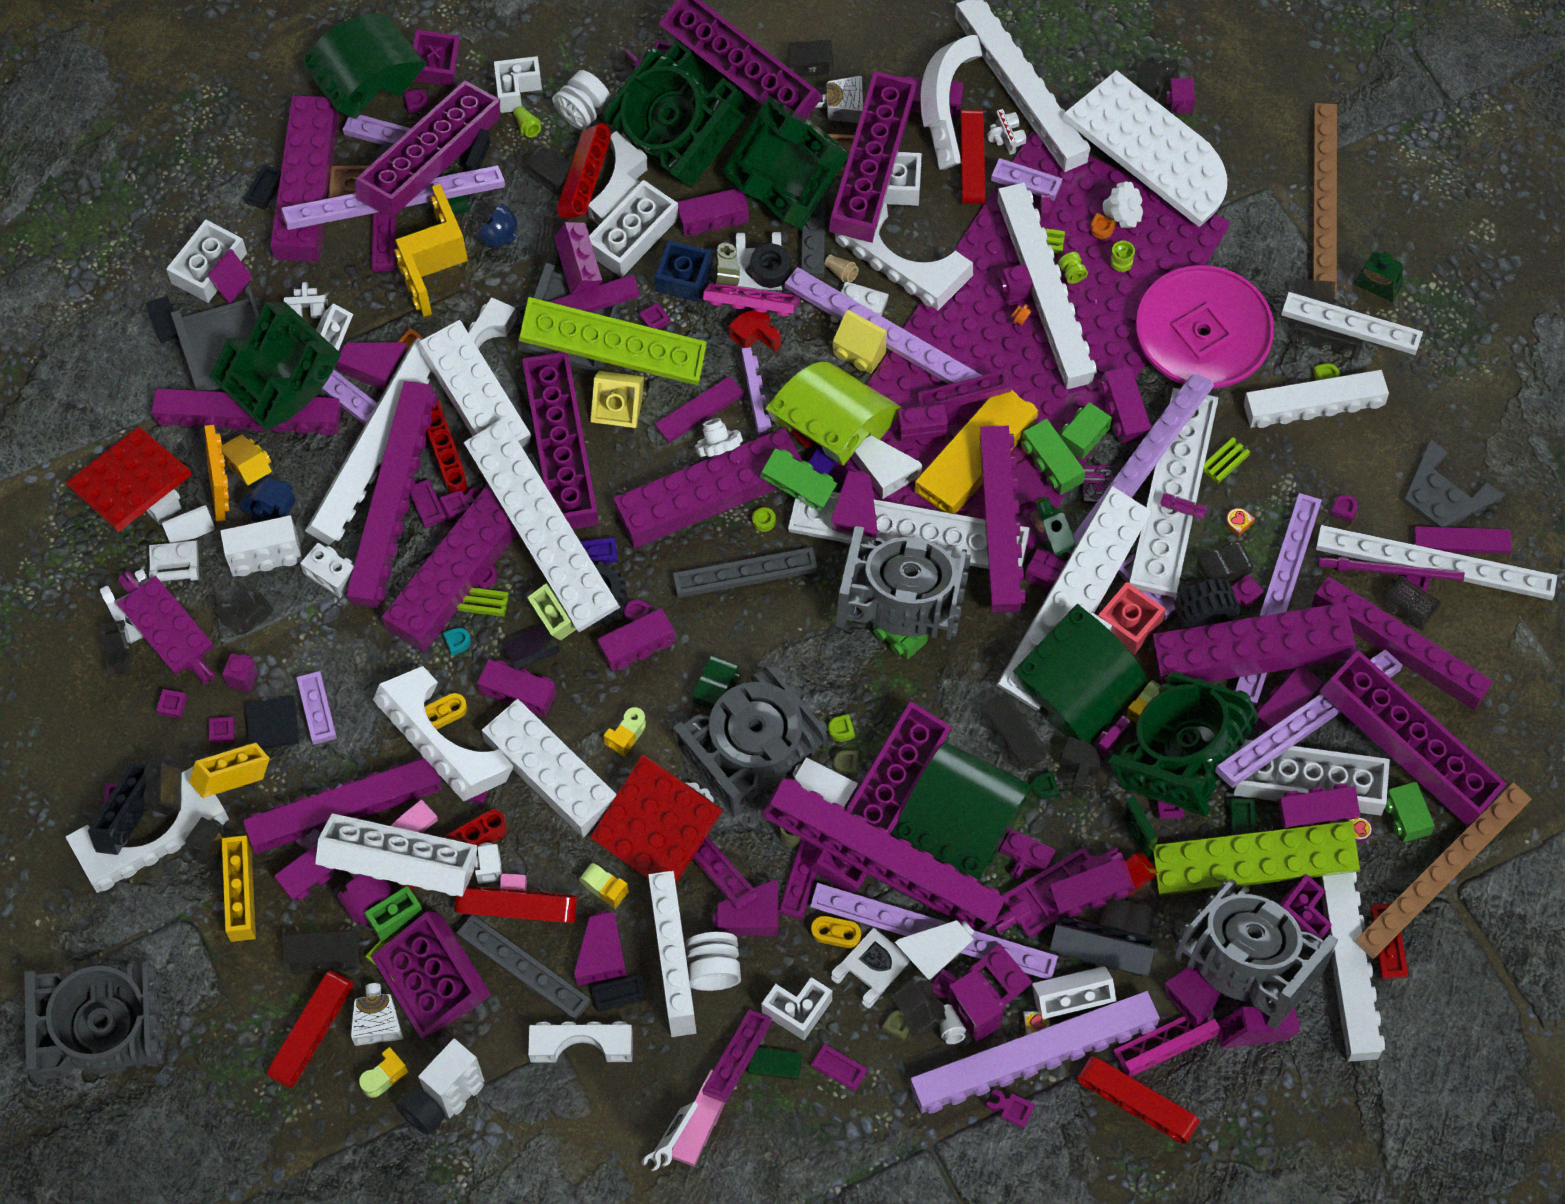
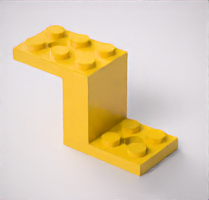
M441 184L432 186L433 196H430L435 218L441 224L396 239L398 249L394 250L401 275L404 274V281L408 292L412 293L416 310H421L423 317L432 315L427 289L421 277L468 261L463 235Z

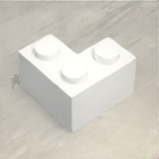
M538 56L494 62L501 113L513 112L517 107L522 106L520 92L542 90Z
M812 977L797 997L775 984L761 1004L762 1014L771 1017L774 1022L802 1040H805L832 1002V990Z

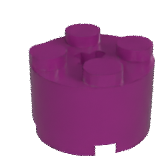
M361 874L345 885L347 891L344 894L340 891L337 897L352 921L365 926L369 923L364 912L389 898L395 892L387 880H379Z

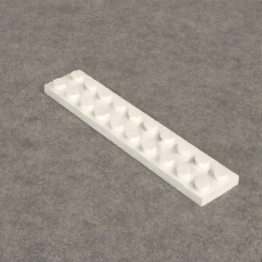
M1173 388L1170 403L1180 389ZM1210 395L1205 397L1155 466L1146 507L1152 512L1141 530L1130 578V584L1138 590L1176 598L1194 514L1190 516L1172 510L1173 507L1171 506L1170 508L1160 505L1163 494L1169 493L1174 495L1173 498L1180 497L1195 502L1194 505H1196L1219 397Z
M503 418L465 441L464 444L578 632L620 608L505 419Z
M1111 486L996 686L1034 710L1040 709L1042 705L1014 683L1013 670L1077 603L1090 614L1096 611L1150 516L1151 510L1115 487Z
M832 492L821 513L795 498L788 527L789 532L851 543L852 535L832 530L831 519L840 493ZM874 499L878 538L883 539L885 542L902 537L924 539L939 545L945 551H947L948 547H953L952 558L958 559L961 558L962 549H966L967 555H971L970 566L988 569L984 519ZM1020 526V536H1017V544L1022 545V558H1018L1019 566L1023 564L1030 528Z

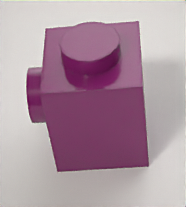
M1171 78L1170 89L1166 91V104H1170V113H1193L1195 102L1193 78Z
M1025 264L1003 269L1000 287L1002 292H1005L1008 302L1031 296L1032 281Z
M231 654L222 676L227 687L250 693L258 670L251 657L245 654H240L239 656Z

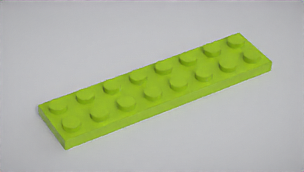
M528 297L519 341L697 386L700 381L707 344L706 341Z
M1353 821L1156 845L1154 850L1155 866L1158 872L1159 896L1219 889L1224 881L1229 882L1231 879L1236 881L1235 887L1301 879L1306 874L1312 878L1360 872Z

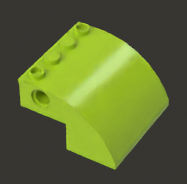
M818 362L796 374L784 385L765 409L768 411L772 421L789 432L792 428L796 429L821 445L825 455L843 466L867 437L873 436L880 440L897 420L898 410L903 409V407L830 362Z

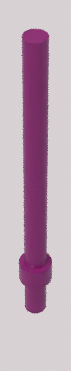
M1320 557L1319 567L1338 568V571L1344 572L1358 570L1464 581L1465 572L1353 561L1347 557H1339V559Z

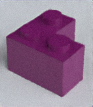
M1307 874L1295 882L1278 903L1294 917L1301 932L1308 931L1322 939L1332 926L1314 908L1325 890Z

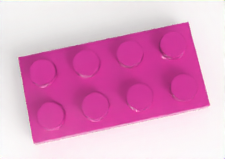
M711 282L704 290L703 300L709 301V304L712 305L726 303L731 304V307L737 309H744L746 306L754 308V311L757 312L771 310L776 311L778 315L789 316L790 313L793 314L797 309L800 296L743 286L717 285Z

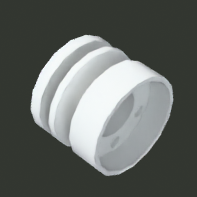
M579 70L568 81V85H564L552 97L553 104L559 114L569 124L580 130H585L597 118V115H600L604 108L612 102L610 93L604 84L585 70Z
M709 932L695 935L685 942L686 952H688L686 954L687 961L691 963L687 967L691 988L701 991H715L731 988L741 982L740 963L736 960L739 952L735 935L726 932Z

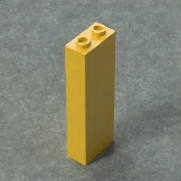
M1013 390L990 397L915 481V493L942 512L956 514L983 484L980 427L1009 425V434H1014L1015 447L1023 438V431L1034 426L1037 422L1038 410L1031 402L1024 401L1018 397Z

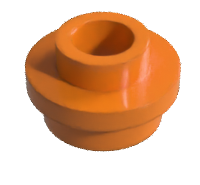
M1027 304L1024 307L1020 305L1012 314V317L1015 318L1012 323H1018L1020 326L1024 323L1031 313V310L1027 308Z

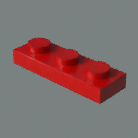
M1391 904L1371 905L1372 923ZM1401 932L1378 954L1381 980L1407 978L1408 976Z

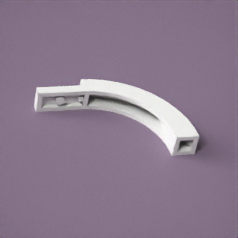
M978 35L963 37L942 47L929 61L923 76L921 86L922 120L924 127H930L940 170L948 169L961 163L951 120L949 92L953 75L959 65L983 56Z

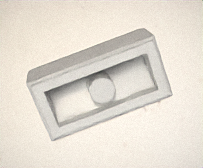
M206 505L162 523L170 543L187 542L215 530Z

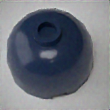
M504 204L499 205L491 214L490 219L483 224L475 238L488 248H501L506 243L510 246L518 236L515 233L518 226L515 214Z

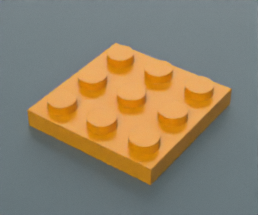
M214 425L205 426L206 459L216 522L225 521V511H229L227 474H225L224 455L221 451L220 433L215 434Z

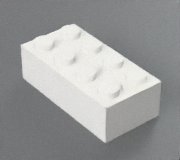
M642 180L589 235L596 261L622 278L679 219L678 203Z

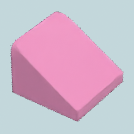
M501 874L500 888L526 891V876Z

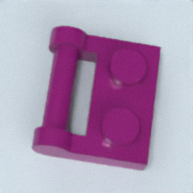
M1001 944L997 945L965 972L969 974L975 970L981 976L983 974L980 970L986 966L1008 992L1002 998L987 980L990 986L988 990L993 997L997 996L1001 1000L1004 1007L1033 983Z

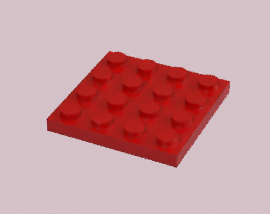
M137 427L68 480L66 484L72 492L119 532L192 474L183 463L142 428Z
M642 755L590 838L648 879V874L674 871L676 885L722 814L723 809L648 756Z

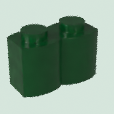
M712 655L693 692V702L712 710L715 703L725 692L738 685L741 678L739 665Z

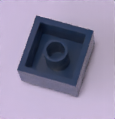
M668 240L655 275L656 292L700 302L712 268V250Z

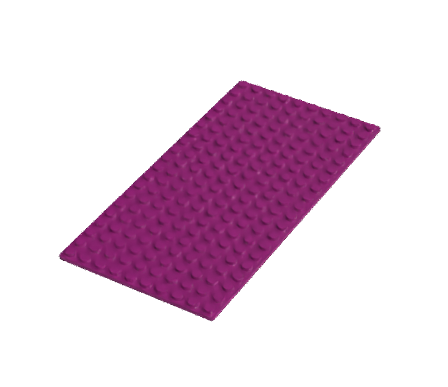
M1033 131L1012 162L1062 178V184L1055 201L1051 200L1049 220H1041L1040 196L1032 194V204L1034 209L1037 208L1039 211L1041 227L1065 231L1062 254L1054 253V264L1057 265L1060 258L1064 255L1078 252L1082 259L1081 264L1088 271V275L1082 281L1070 284L1065 278V271H1062L1060 268V280L1062 284L1065 283L1067 286V299L1069 303L1072 302L1074 305V317L1076 322L1079 321L1081 324L1083 341L1086 340L1088 343L1089 358L1094 360L1097 373L1094 374L1093 383L1066 390L1032 294L1028 298L1008 302L1005 292L1001 290L1000 279L1003 277V269L1021 264L997 202L998 189L1008 187L1000 183L997 184L954 250L973 262V276L938 311L932 306H926L921 301L903 329L981 375L1006 369L1009 375L1011 390L1024 401L1031 402L1038 410L1037 422L1034 425L1047 419L1061 437L1060 432L1067 423L1070 425L1078 409L1081 407L1084 409L1089 402L1107 414L1105 408L1106 400L1104 394L1100 393L1098 385L1105 371L1131 366L1135 380L1137 379L1148 361L1139 345L1136 334V316L1144 294L1155 281L1171 271L1187 266L1206 265L1227 232L1230 222L1214 214L1203 225L1198 227L1138 178L1091 156H1088L1087 163L1064 172L1038 134ZM1132 182L1134 188L1139 190L1142 197L1141 207L1143 214L1141 221L1137 222L1136 227L1121 228L1119 222H1117L1109 238L1098 239L1094 237L1091 233V223L1096 213L1106 216L1103 211V202L1111 196L1112 189L1117 188L1118 183ZM1119 241L1130 242L1135 248L1133 265L1131 269L1125 272L1114 270L1110 264L1112 248ZM1047 243L1048 245L1059 246V244ZM1027 304V308L1031 310V313L1021 326L1018 323H1012L1015 319L1012 317V314L1019 305L1024 307ZM889 350L867 385L900 405L903 409L919 407L917 393L949 384ZM989 398L945 409L948 422L947 436L901 442L898 422L896 420L880 440L919 461L922 465L923 473ZM1021 439L1011 451V456L1015 455L1016 465L1028 460L1048 491L1047 494L1041 497H1049L1051 505L1058 508L1067 492L1059 495L1056 489H1052L1049 486L1044 472H1040L1036 468L1033 457L1030 453L1027 454L1023 450ZM1093 449L1083 459V461L1075 456V458L1082 467L1086 463ZM850 457L843 466L837 463L830 476L844 484L848 470L852 472L861 470ZM916 480L884 499L880 497L872 486L875 500L942 512L915 493ZM983 484L956 513L957 515L985 520ZM1037 499L1033 500L1032 504L1027 503L1019 507V514H1015V522H1020V526L1030 528L1023 564L1037 543L1030 517L1032 512L1038 510L1035 503Z

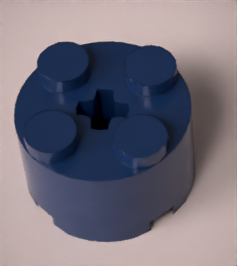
M265 475L251 483L241 500V509L245 514L248 511L253 515L251 520L256 523L286 517L296 501L292 493L293 487L286 481L279 482Z

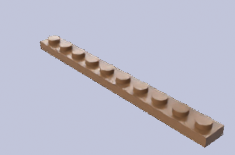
M1315 103L1313 133L1312 296L1335 297L1337 293V104Z
M1513 782L1355 940V943L1374 959L1532 799Z

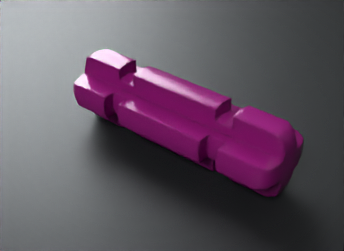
M1169 493L1163 494L1160 502L1161 506L1166 508L1171 506L1173 507L1172 510L1190 516L1194 514V517L1204 519L1207 512L1206 506L1198 504V506L1194 505L1195 502L1180 497L1173 498L1174 495Z

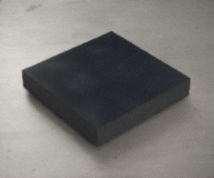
M544 623L501 640L502 646L515 670L560 652L558 644Z
M294 696L246 704L250 744L257 743L261 749L300 744Z

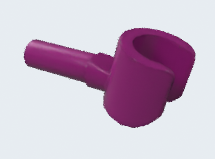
M625 50V54L633 62L631 69L637 68L643 58H637L630 50Z

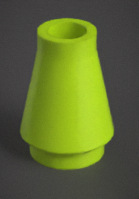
M523 106L517 107L514 110L513 115L523 135L534 137L539 134L541 122L538 118L528 112Z

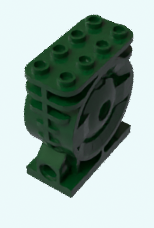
M657 48L650 49L644 54L642 62L637 68L632 70L630 78L618 89L616 97L603 110V119L648 154L661 158V165L691 188L694 187L746 117L716 93L709 94L698 79ZM675 112L674 118L669 120L670 115Z
M1171 672L1165 678L1167 684L1160 686L1158 689L1159 694L1149 701L1139 716L1137 722V737L1139 741L1126 745L1120 756L1113 754L1108 762L1123 790L1206 817L1210 811L1208 800L1217 787L1215 782L1221 779L1215 772L1217 765L1240 750V747L1245 742L1243 736H1249L1252 731L1250 724H1256L1259 717L1251 697L1246 692L1241 690L1234 691L1221 684L1207 683L1201 678L1187 677L1180 672ZM1214 726H1216L1220 730L1219 734L1217 733ZM1162 750L1165 751L1167 757L1163 756Z

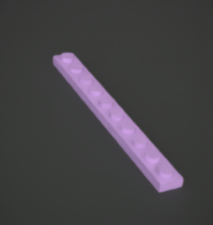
M498 166L437 177L405 207L431 202L430 196H433L432 186L441 184L448 199L504 188L505 180ZM356 193L281 208V214L287 230L379 212L358 200Z
M798 267L785 282L786 289L842 321L845 312L850 310L887 331L886 348L947 384L983 376Z
M1194 372L1073 534L1076 545L1111 486L1130 498L1133 497L1214 387L1212 380ZM1075 548L1064 552V555L1070 557Z
M1299 493L1260 616L1287 611L1321 505V499ZM1267 673L1240 677L1235 691L1241 690L1246 692L1256 707Z
M1386 649L1370 660L1389 678L1401 671L1403 666ZM1320 694L1217 765L1215 772L1233 788L1334 718L1341 711L1325 696Z
M817 883L810 906L904 936H910L949 923ZM978 931L972 934L975 940L961 952L982 959L997 945L1001 944L1025 973L1048 980L1052 979L1058 959L1057 955Z

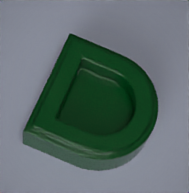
M1053 771L1039 774L1033 779L1032 792L1037 798L1046 800L1060 795Z

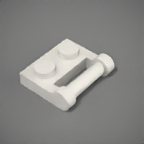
M197 541L149 545V580L154 576L160 581L199 580ZM189 567L186 570L159 572L161 569Z

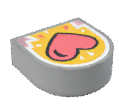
M1039 1011L1023 1012L1026 1035L1050 1027V1019H1042Z

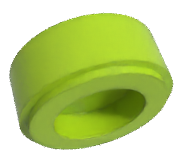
M766 507L757 509L752 516L753 526L761 532L772 530L776 524V515L773 510Z

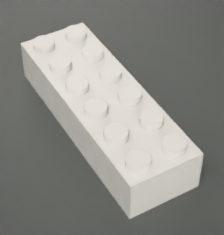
M460 320L420 341V352L472 436L477 435L504 418L521 447L530 443L531 434Z
M519 699L514 701L482 729L484 742L493 751L499 749L514 766L513 770L582 838L599 824L617 794Z
M1245 739V742L1240 747V750L1249 743H1251L1253 740ZM1292 746L1234 787V795L1278 801L1281 797H1284L1283 793L1298 791L1300 795L1309 793L1308 789L1323 787V790L1327 791L1333 790L1334 785L1348 783V787L1355 786L1360 813L1381 816L1387 801L1390 759Z
M332 813L318 839L316 864L329 869L335 868L352 874L371 876L379 880L394 881L401 885H412L421 887L424 890L444 892L451 896H463L474 872L478 845Z

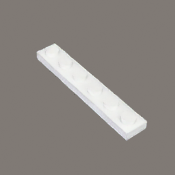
M1291 292L1288 293L1282 311V316L1416 355L1423 331Z

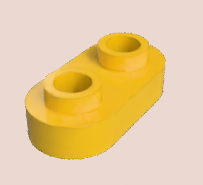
M453 693L424 708L428 719L437 717L436 721H430L437 730L463 717L467 711V704L462 695ZM453 706L459 707L456 711L451 710Z
M821 916L812 923V936L817 942L853 948L861 940V929L852 921ZM825 928L829 932L827 934H821L819 931ZM850 933L853 937L846 939L844 935Z

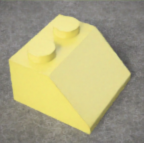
M847 310L833 340V354L840 360H846L854 364L858 370L872 374L886 355L887 331Z
M599 371L594 377L591 422L636 428L643 398L644 376Z

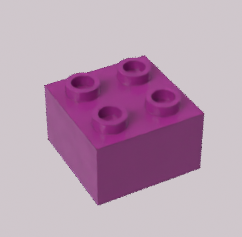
M416 30L413 47L426 62V66L413 81L454 87L460 50V36Z
M974 970L949 985L947 1002L952 1005L963 1026L976 1043L1001 1027L1004 1006L997 996L993 997L988 990L990 986L983 975L979 976Z

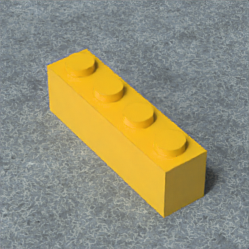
M247 835L222 838L226 933L231 942L256 939L252 846Z

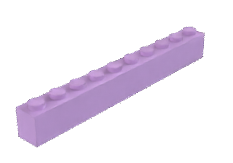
M1148 991L912 1077L910 1079V1087L921 1114L927 1111L929 1114L941 1110L943 1105L951 1102L952 1105L964 1102L967 1099L966 1097L970 1095H984L990 1091V1088L997 1085L1005 1087L1012 1084L1016 1078L1022 1076L1024 1078L1032 1077L1040 1069L1046 1067L1048 1070L1054 1069L1067 1059L1075 1061L1084 1057L1086 1052L1092 1050L1095 1052L1102 1051L1109 1047L1108 1044L1113 1042L1124 1043L1137 1033L1141 1032L1142 1035L1148 1034L1156 1029L1160 1018Z

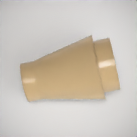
M829 255L824 263L825 267L829 268L843 282L851 283L859 272L855 262Z

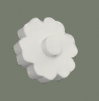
M1132 182L1118 183L1117 188L1112 189L1111 196L1103 202L1104 214L1119 222L1121 228L1136 227L1137 222L1141 221L1143 214L1141 207L1142 197L1139 190L1134 188Z
M715 418L703 424L705 437L698 441L695 448L700 457H711L740 446L743 439L740 431L727 430L725 423H722L720 418Z

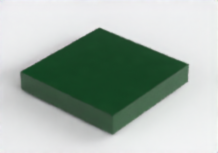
M1135 796L1126 799L1122 820L1141 854H1145L1149 858L1154 855L1158 837Z

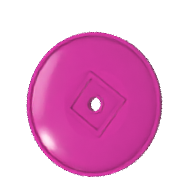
M1196 265L1171 271L1150 286L1139 304L1136 316V334L1144 355L1160 373L1184 385L1194 372L1212 380L1214 384L1212 389L1237 384L1247 379L1260 368L1272 346L1274 321L1267 301L1261 292L1248 280L1224 268ZM1205 328L1210 334L1203 336L1197 330Z

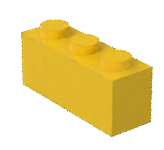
M241 434L222 445L221 451L227 466L245 484L250 485L272 472L269 466L271 459L265 450L262 451L260 446L256 445L251 438L247 439Z
M253 743L195 761L189 783L203 799L263 780L270 758L257 743Z

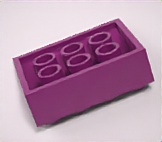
M424 913L371 956L421 1039H425L472 1011L491 996L488 988L441 913Z

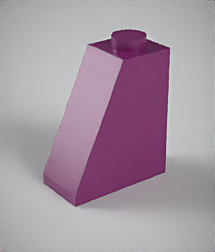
M402 342L346 343L343 349L339 350L341 356L337 362V368L341 374L385 391L404 358L407 347Z
M848 470L831 519L832 530L853 536L854 527L859 526L864 527L863 536L878 538L872 481L867 473Z
M772 880L754 888L758 897L738 910L729 900L719 903L718 912H713V928H718V932H726L735 936H778V880Z
M601 911L596 913L595 916L589 917L574 973L577 986L626 977L614 912Z
M1197 966L1193 970L1187 967L1165 982L1166 996L1195 1028L1205 1023L1222 994L1203 978Z
M1241 1007L1218 1023L1220 1027L1218 1033L1221 1048L1271 1043L1290 1039L1300 1032L1295 1008L1277 1030H1274L1267 1025L1270 1019L1269 1015L1256 1007Z

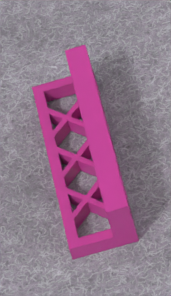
M1183 1016L1113 1050V1053L1124 1073L1132 1077L1217 1036L1220 1027L1215 1019L1210 1020L1208 1017L1205 1024L1191 1029L1189 1028L1190 1022ZM1172 1029L1184 1031V1034L1172 1040L1166 1039L1168 1031ZM1151 1039L1162 1042V1045L1149 1051L1144 1050L1146 1042ZM1128 1050L1140 1053L1139 1056L1129 1061H1125L1122 1053Z

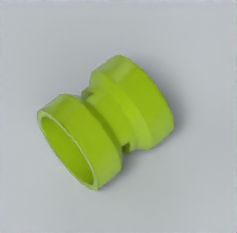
M1119 241L1112 248L1110 264L1118 272L1128 271L1133 265L1135 248L1130 242Z
M1078 252L1068 253L1058 261L1061 270L1065 271L1067 282L1070 284L1078 283L1088 275L1086 267L1081 264L1082 259Z

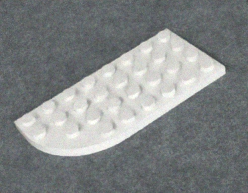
M1117 70L1064 113L1062 118L1064 121L1198 227L1212 217L1220 207L1226 195L1227 174L1219 155L1210 143Z

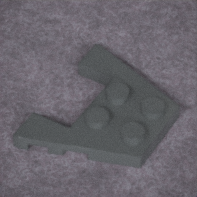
M1431 440L1406 495L1404 504L1434 527L1449 528L1465 520L1467 516L1475 512L1479 513L1485 510L1487 506L1493 503L1497 504L1503 499L1504 495L1489 483H1486L1471 498L1438 473L1435 468L1447 457L1448 452Z

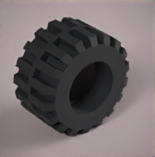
M599 561L595 567L620 608L595 622V627H600L602 623L605 626L610 625L611 620L617 621L618 614L623 615L624 607L627 604L626 585L621 572L618 569L614 570L613 565L608 564L605 566L604 562Z
M1225 579L1206 580L1192 585L1181 592L1174 601V606L1183 629L1233 621L1241 611L1231 583Z

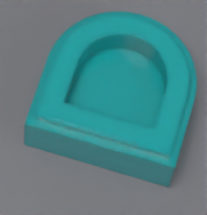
M454 628L443 633L452 656L462 653L470 647V635L465 629Z

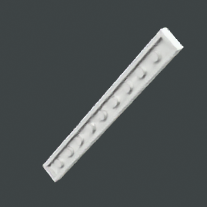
M1321 525L1316 550L1375 563L1465 572L1464 582L1553 600L1557 575L1328 526Z

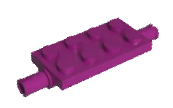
M130 572L124 574L126 580L123 576H120L118 583L122 585L129 595L117 603L118 608L172 673L177 675L182 670L188 669L192 670L204 685L209 683L208 678L212 681L216 675L205 664L204 656L214 647L213 643L162 582L154 576L140 586Z
M1114 846L1101 856L1093 857L1083 847L1002 895V897L1006 898L1003 904L1008 911L996 918L991 926L992 929L996 928L994 932L999 935L1016 924L1029 940L1057 922L1058 915L1068 916L1059 913L1050 887L1051 884L1120 858L1123 860L1121 852L1117 853L1119 849Z

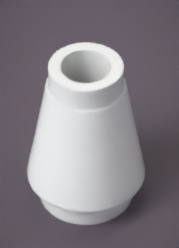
M952 1005L941 1006L938 1009L941 1038L947 1044L961 1042L965 1038V1027Z

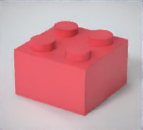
M1126 582L1100 612L1098 617L1112 625L1111 632L1124 644L1129 652L1135 655L1163 622L1166 609Z

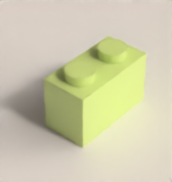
M543 585L527 597L552 636L563 640L576 630L575 625L550 585Z

